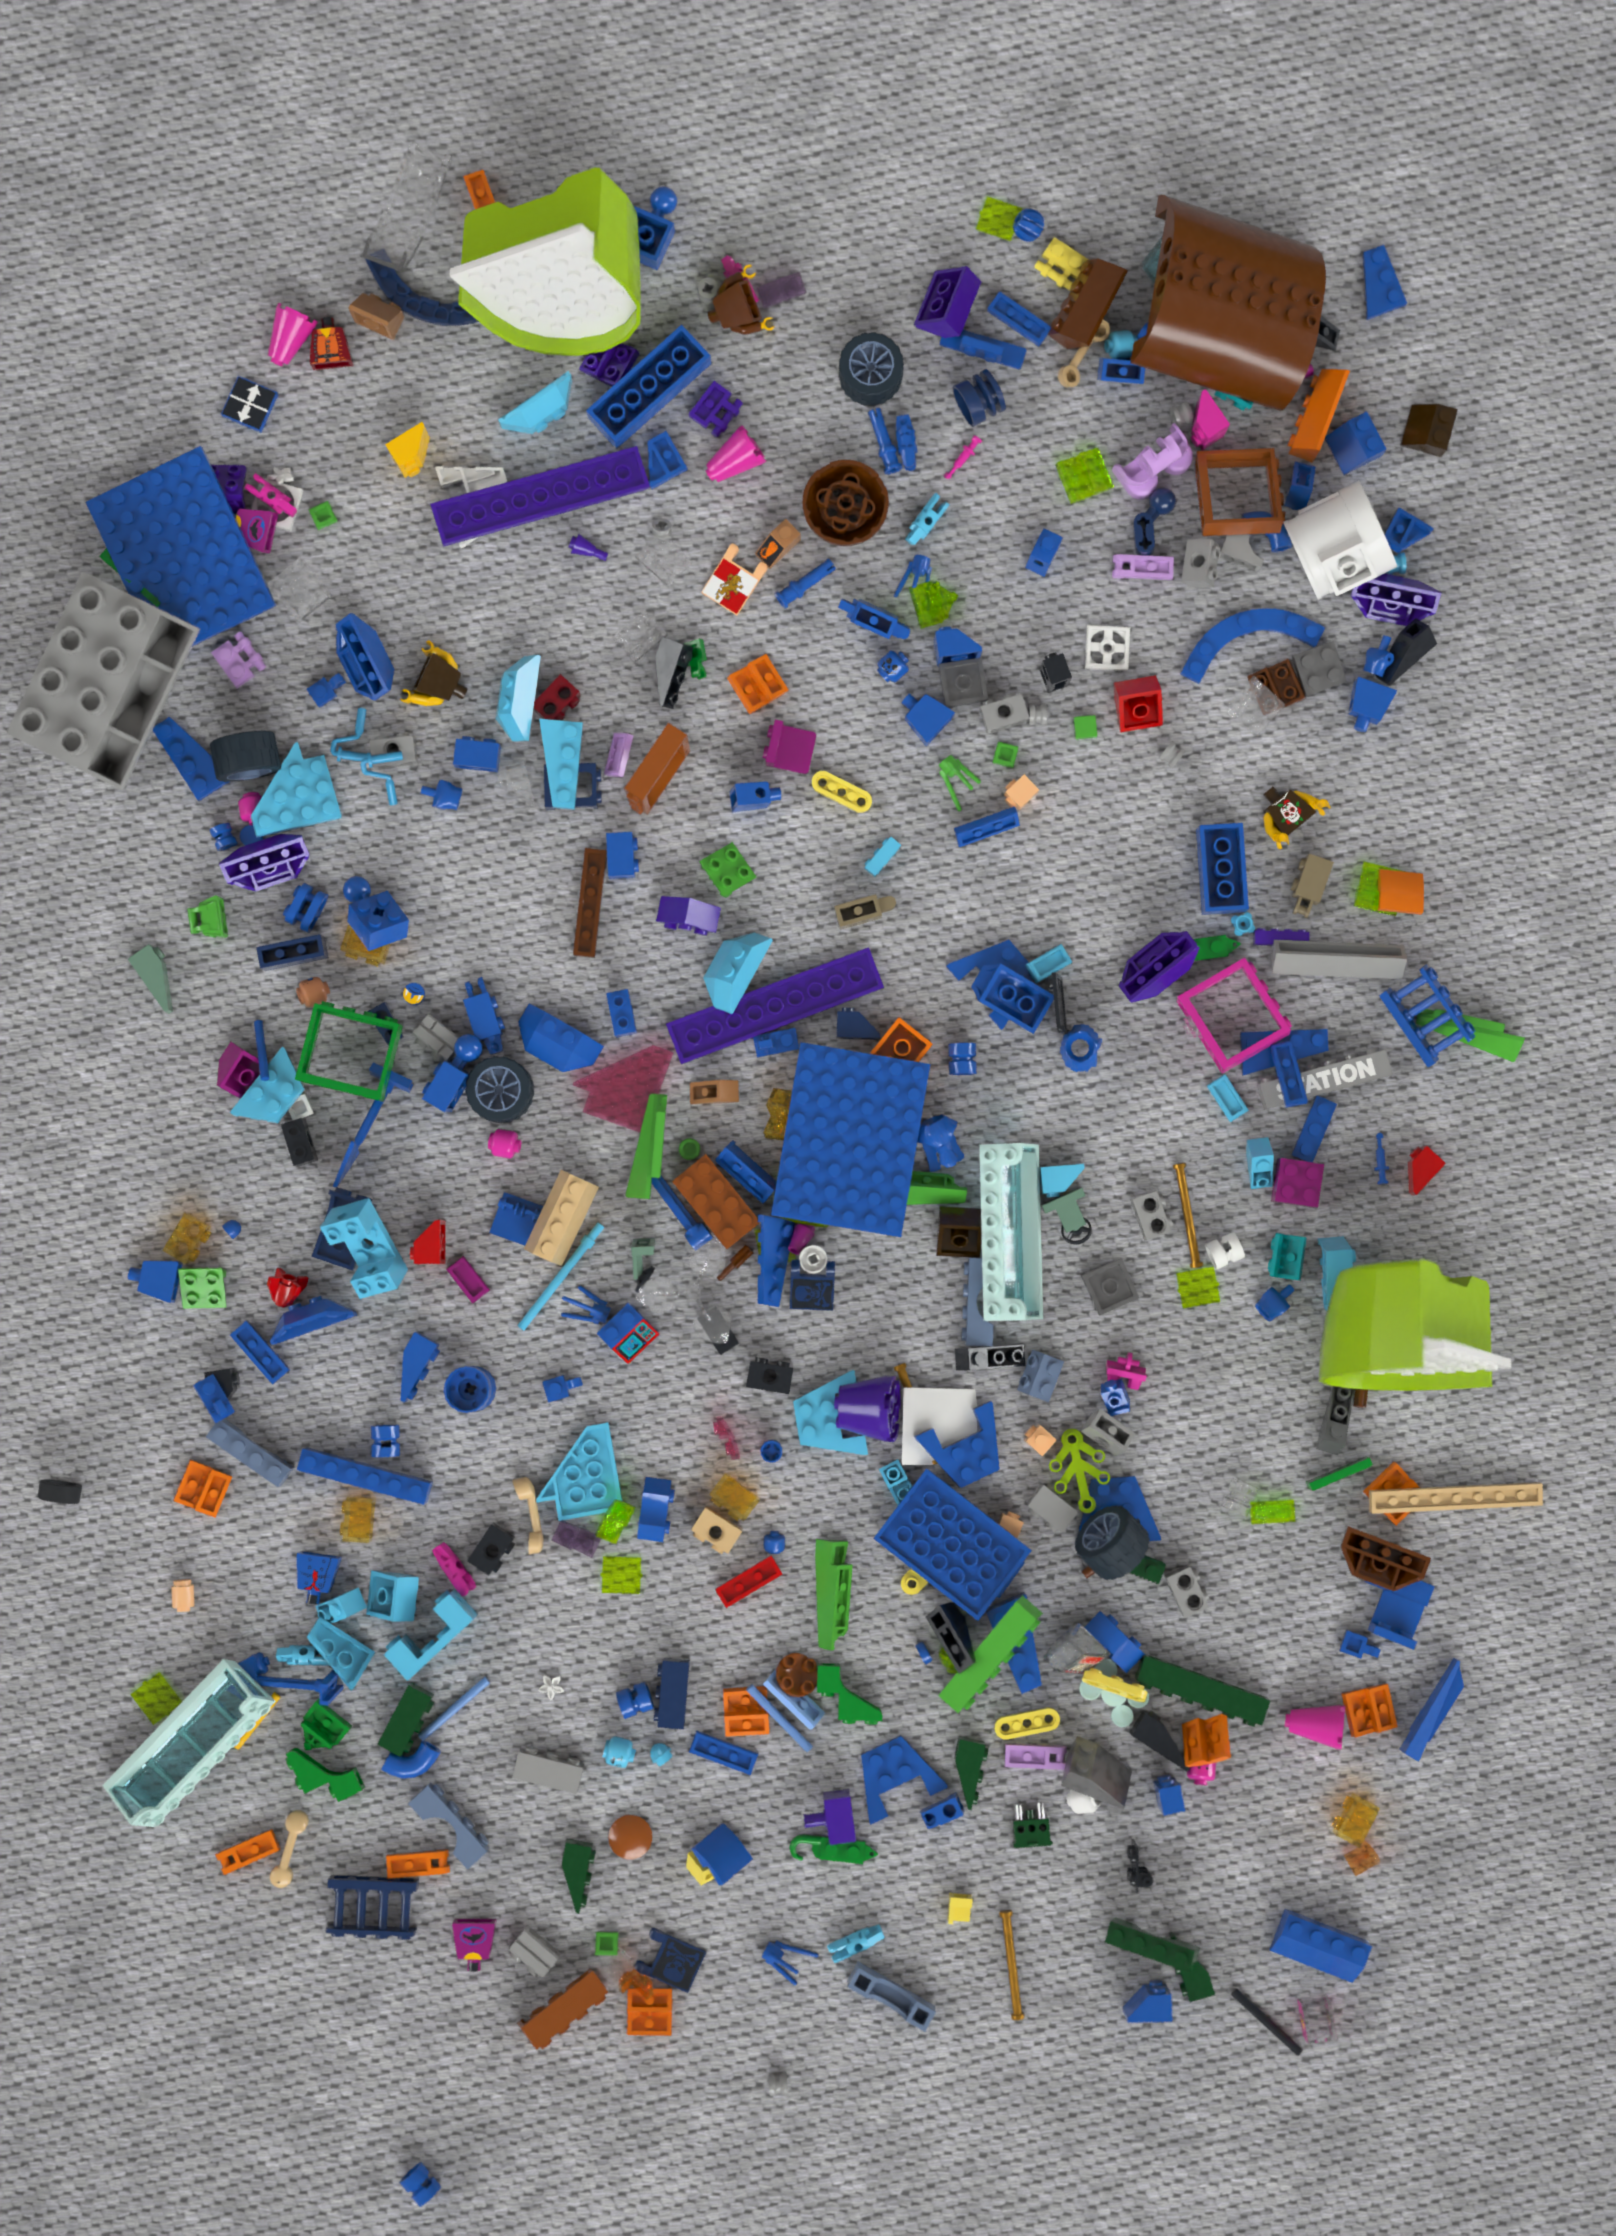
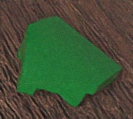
M318 1698L305 1714L301 1723L305 1738L304 1749L312 1750L313 1748L324 1747L330 1749L334 1745L339 1744L352 1725L327 1705H320V1699Z

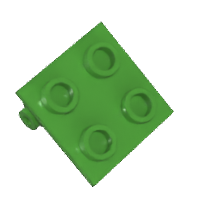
M733 842L699 861L702 869L707 872L709 879L713 881V885L720 891V895L725 898L729 897L733 891L757 878Z
M221 1267L178 1269L183 1309L226 1308L225 1269Z

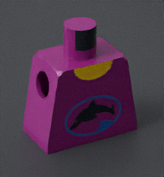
M238 509L235 518L249 547L270 554L278 513Z
M454 1919L452 1928L457 1959H467V1971H480L481 1959H489L497 1919Z

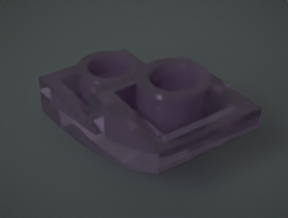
M800 272L757 287L764 309L784 301H790L807 293Z
M561 1520L551 1541L593 1558L602 1536Z

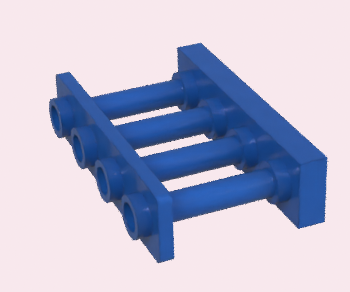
M1426 964L1419 969L1422 974L1420 977L1398 991H1393L1390 987L1379 996L1429 1068L1439 1060L1438 1053L1463 1037L1468 1042L1475 1038V1029L1469 1021L1466 1022L1462 1017L1463 1012L1459 1005L1451 1001L1449 998L1451 996L1446 986H1441L1437 980L1438 975L1432 967L1429 968ZM1428 983L1434 994L1414 1007L1405 1009L1401 1003L1402 998ZM1440 1000L1446 1012L1423 1027H1417L1413 1021L1414 1016ZM1453 1019L1459 1030L1434 1046L1432 1044L1429 1045L1425 1039L1426 1034Z

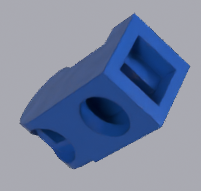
M957 1792L947 1798L920 1811V1814L927 1829H931L963 1816L965 1809Z

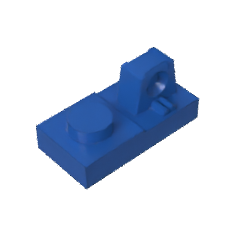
M796 1028L753 1037L757 1058L799 1050Z
M213 1374L193 1385L215 1424L235 1413Z

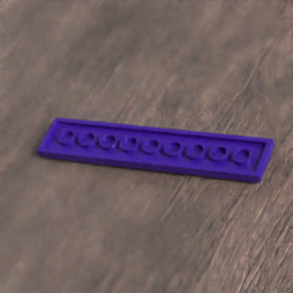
M635 446L434 502L430 506L442 545L445 547L650 489V485L638 447Z
M868 947L743 994L733 1014L711 1006L666 1023V1026L682 1065L884 989V985Z

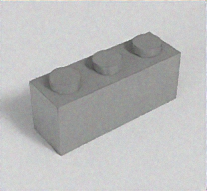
M528 1746L525 1749H520L512 1778L577 1794L585 1765L580 1763L581 1760L573 1757H568L567 1760L561 1759L559 1754L553 1752H546V1755L537 1753L538 1749Z

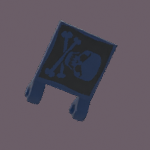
M791 1260L790 1309L833 1311L835 1261H827L826 1275L800 1274V1260Z
M652 1927L649 1932L650 1939L662 1944L652 1966L637 1960L634 1965L635 1971L688 1993L706 1955V1951Z

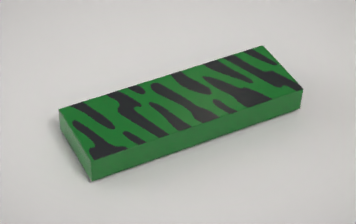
M1365 1456L1306 1481L1308 1489L1315 1491L1367 1469L1373 1464L1371 1459Z

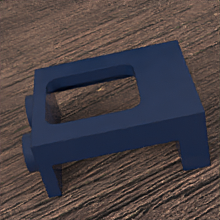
M579 763V773L589 772L592 775V795L590 797L576 798L575 808L593 807L598 809V803H602V790H598V782L602 781L601 769H597L596 763ZM544 764L545 809L548 811L555 810V808L552 806L547 767Z

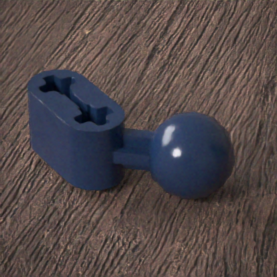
M1158 488L1152 492L1149 498L1150 507L1145 513H1139L1134 518L1135 551L1138 555L1151 556L1154 552L1155 536L1153 522L1159 515L1169 514L1176 506V496L1170 489ZM1141 521H1144L1146 525L1145 542L1148 546L1146 550L1142 546L1143 528L1140 525Z

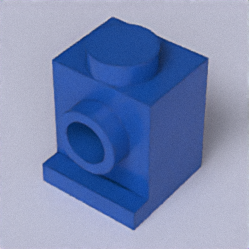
M1122 1378L1108 1380L1101 1384V1396L1110 1416L1130 1412V1398Z

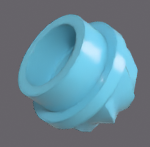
M663 1743L654 1744L650 1751L652 1762L660 1767L670 1760L673 1756L670 1752V1747Z

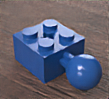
M665 186L658 187L652 192L650 204L653 210L651 213L634 206L638 221L640 263L657 271L675 234L674 223L663 217L675 210L677 196L671 188Z
M353 876L344 883L343 894L351 902L348 908L347 922L368 951L407 938L409 919L388 891L370 896V884L365 878L360 876Z
M465 1034L456 1040L454 1045L455 1059L453 1062L444 1061L443 1064L439 1063L433 1072L436 1075L431 1083L428 1082L422 1091L424 1094L422 1099L443 1112H452L466 1089V1080L469 1077V1072L464 1070L467 1062L475 1061L482 1053L481 1041L474 1035Z

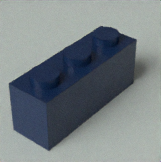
M321 934L256 947L260 969L264 971L329 958L325 937Z
M663 1658V1663H658L657 1677H661V1686H656L655 1699L660 1700L659 1708L654 1710V1721H658V1728L684 1730L690 1660Z

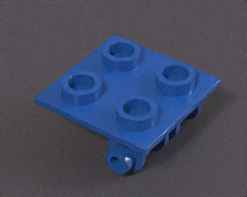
M504 1192L499 1200V1207L489 1233L525 1246L544 1206Z

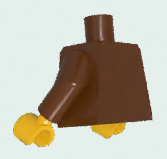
M746 265L743 272H737L723 280L717 290V296L713 298L715 309L708 311V318L711 323L720 321L723 328H730L732 332L743 335L760 332L763 328L766 330L774 329L775 326L770 328L765 326V322L768 319H773L771 317H766L762 322H759L762 319L749 282L744 280V278L753 279L756 272L752 275H747L745 272L752 265Z

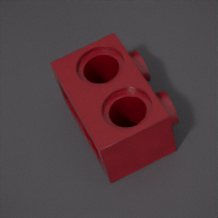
M560 674L534 701L533 710L543 719L563 721L566 716L564 713L569 708L573 709L578 705L581 694ZM562 690H569L571 692L570 696L566 699L560 698L559 694ZM553 705L556 707V710L553 714H546L545 708Z

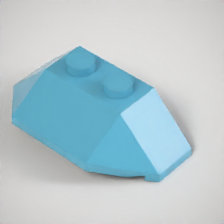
M567 371L509 413L499 418L498 421L501 428L533 434L536 431L540 433L547 428L550 421L561 419L565 415L569 403L572 386L570 372Z
M540 655L524 656L501 676L495 719L514 742L529 741Z
M750 933L723 941L703 977L713 1006L716 1009L733 1014L773 941L771 938L757 933Z

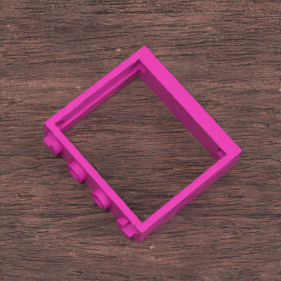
M1245 957L1179 995L1176 1001L1221 1074L1280 1041L1291 1032L1290 1027L1292 1026L1289 1019L1281 1015L1278 1010L1280 1009L1278 1002L1274 997L1270 998L1267 993L1268 987L1262 979H1258L1255 974L1257 972L1255 966L1251 961L1247 962ZM1242 969L1280 1029L1227 1060L1190 999Z

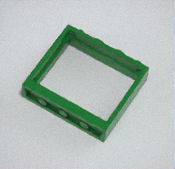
M330 1002L314 1003L295 1080L384 1102L403 1026L397 1023L398 1019L385 1016V1020L376 1018L377 1014L364 1011L362 1015L355 1013L356 1009L343 1006L341 1010L334 1008L335 1004ZM323 1014L393 1030L378 1090L308 1074Z

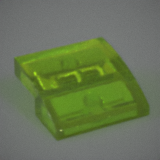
M1099 448L1081 452L1075 457L1059 461L1055 464L1070 504L1108 491L1114 487Z
M1364 861L1359 884L1356 889L1354 906L1396 917L1397 912L1378 911V876L1380 869L1401 870Z

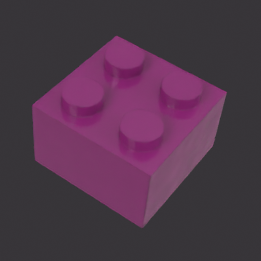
M1278 1158L1271 1202L1318 1208L1324 1164Z

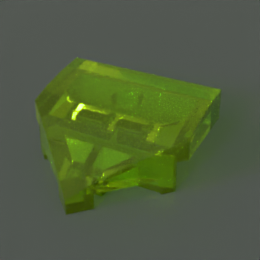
M938 581L917 584L916 588L909 587L920 629L941 624L945 619H948L950 609L959 595L948 591Z

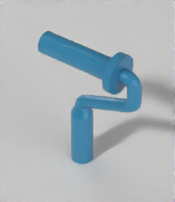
M358 708L355 725L356 735L337 738L331 742L330 752L332 755L337 756V761L341 762V759L362 761L364 758H368L365 753L342 750V747H339L338 751H336L337 743L357 740L361 737L364 731L366 709Z
M402 751L371 755L370 752L367 753L368 758H364L360 763L362 773L386 779L385 784L389 805H396L395 785L391 776L368 771L366 763H369V768H372V764L403 760Z

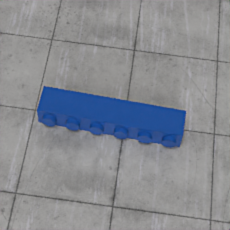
M308 1447L302 1449L297 1470L422 1505L428 1502L433 1481Z

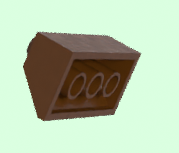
M1099 258L1086 260L1080 268L1077 280L1070 287L1071 291L1067 299L1061 304V311L1051 323V330L1048 335L1066 349L1090 346L1128 270Z

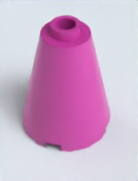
M278 302L268 356L272 357L271 362L282 367L284 363L287 365L290 363L312 333V330L315 329L318 321L313 320L310 323L308 316L287 306L285 309H281L283 304Z
M743 425L731 435L706 464L708 469L705 472L712 481L716 479L717 482H721L767 462L754 439L747 435L749 432Z
M1345 1705L1292 1709L1290 1714H1286L1285 1727H1289L1290 1733L1334 1749L1342 1750Z

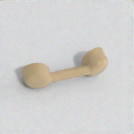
M1102 321L1091 344L1102 342L1109 336L1110 326L1107 321ZM1090 346L1080 347L1070 364L1060 368L1058 379L1062 386L1075 387L1078 385L1080 373L1077 367Z
M527 1477L512 1479L519 1499H527L533 1529V1532L529 1533V1555L540 1553L543 1548L544 1539L534 1486Z
M301 1810L292 1811L285 1821L289 1834L280 1865L273 1868L270 1873V1881L277 1888L288 1886L293 1879V1871L289 1867V1862L297 1835L307 1828L309 1822L307 1814Z

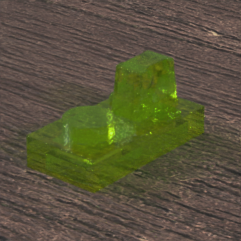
M1294 1499L1249 1502L1251 1524L1296 1522Z

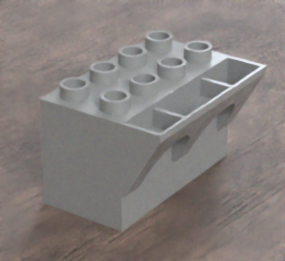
M82 571L6 733L123 791L200 629Z

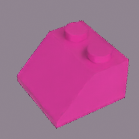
M1206 389L1201 392L1196 403L1191 429V440L1196 447L1200 446L1202 451L1223 438L1230 426V423Z

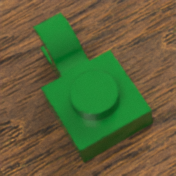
M699 638L683 643L694 647L692 659L688 663V666L691 667L692 678L697 677L698 680L706 678V671L702 665V662L707 661L704 640Z

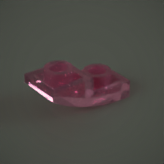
M717 1416V1421L713 1422L715 1435L719 1434L720 1439H729V1442H725L726 1455H731V1460L740 1459L738 1444L730 1426L722 1416Z

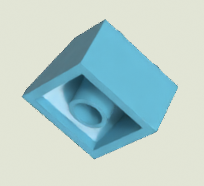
M371 1570L366 1614L392 1622L414 1621L419 1577Z

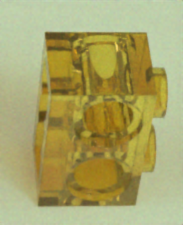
M184 1213L162 1251L184 1264H189L191 1261L194 1262L200 1254L198 1248L201 1243H206L211 1235L209 1231L211 1226L190 1213ZM193 1224L199 1227V1233L196 1236L190 1233V1228ZM182 1243L188 1246V1251L185 1255L179 1252V1246Z

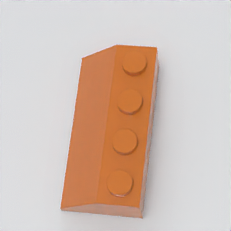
M1321 369L1318 376L1314 374L1310 387L1313 388L1311 395H1306L1302 405L1305 408L1304 414H1299L1295 423V427H1298L1296 435L1291 434L1287 446L1291 447L1288 454L1313 463L1322 447L1350 373L1349 370Z

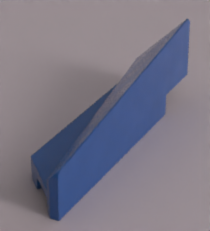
M1453 1658L1409 1728L1411 1731L1399 1748L1404 1754L1418 1762L1421 1759L1427 1742H1430L1464 1688L1459 1660Z

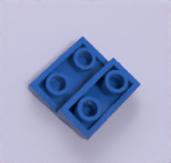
M724 1823L716 1827L692 1848L701 1866L709 1868L718 1885H724L753 1860L742 1842Z

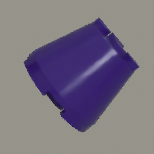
M887 1375L840 1385L839 1396H835L834 1408L838 1409L836 1428L884 1442H895L900 1427L899 1423L896 1422H898L899 1409H901V1389L896 1376Z

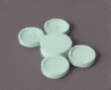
M1105 1658L1095 1667V1669L1103 1672L1102 1675L1108 1677L1116 1676L1117 1666L1111 1659ZM1083 1681L1079 1687L1080 1693L1085 1699L1094 1700L1101 1694L1103 1701L1109 1706L1114 1707L1111 1712V1719L1118 1727H1127L1133 1721L1132 1710L1127 1705H1123L1126 1699L1135 1708H1142L1149 1701V1693L1145 1702H1137L1094 1687Z

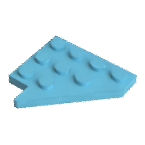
M298 742L294 743L282 763L281 769L274 776L251 815L256 838L337 820L342 817L325 756L321 755L303 759Z
M609 1422L586 1426L537 1497L536 1503L555 1500L559 1521L624 1509Z

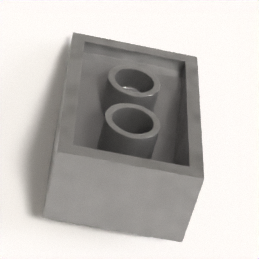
M1077 1736L1068 1753L1061 1786L1124 1809L1132 1771L1099 1744Z

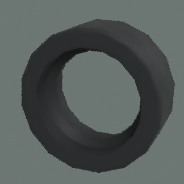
M44 1479L39 1483L37 1498L55 1503L78 1504L80 1502L82 1485L61 1480Z

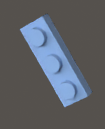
M776 1668L763 1685L809 1730L813 1729L825 1712L808 1695L793 1697L786 1694L777 1682Z

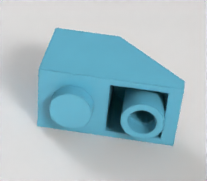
M1269 1138L1247 1140L1246 1157L1251 1189L1272 1187L1274 1154Z
M359 1587L315 1606L318 1618L321 1617L330 1624L367 1608Z

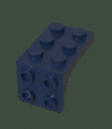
M338 1187L335 1190H329L330 1203L326 1217L332 1208L369 1197L358 1194L356 1197L351 1196V1191ZM321 1230L311 1257L354 1271L356 1262L345 1242L329 1245Z

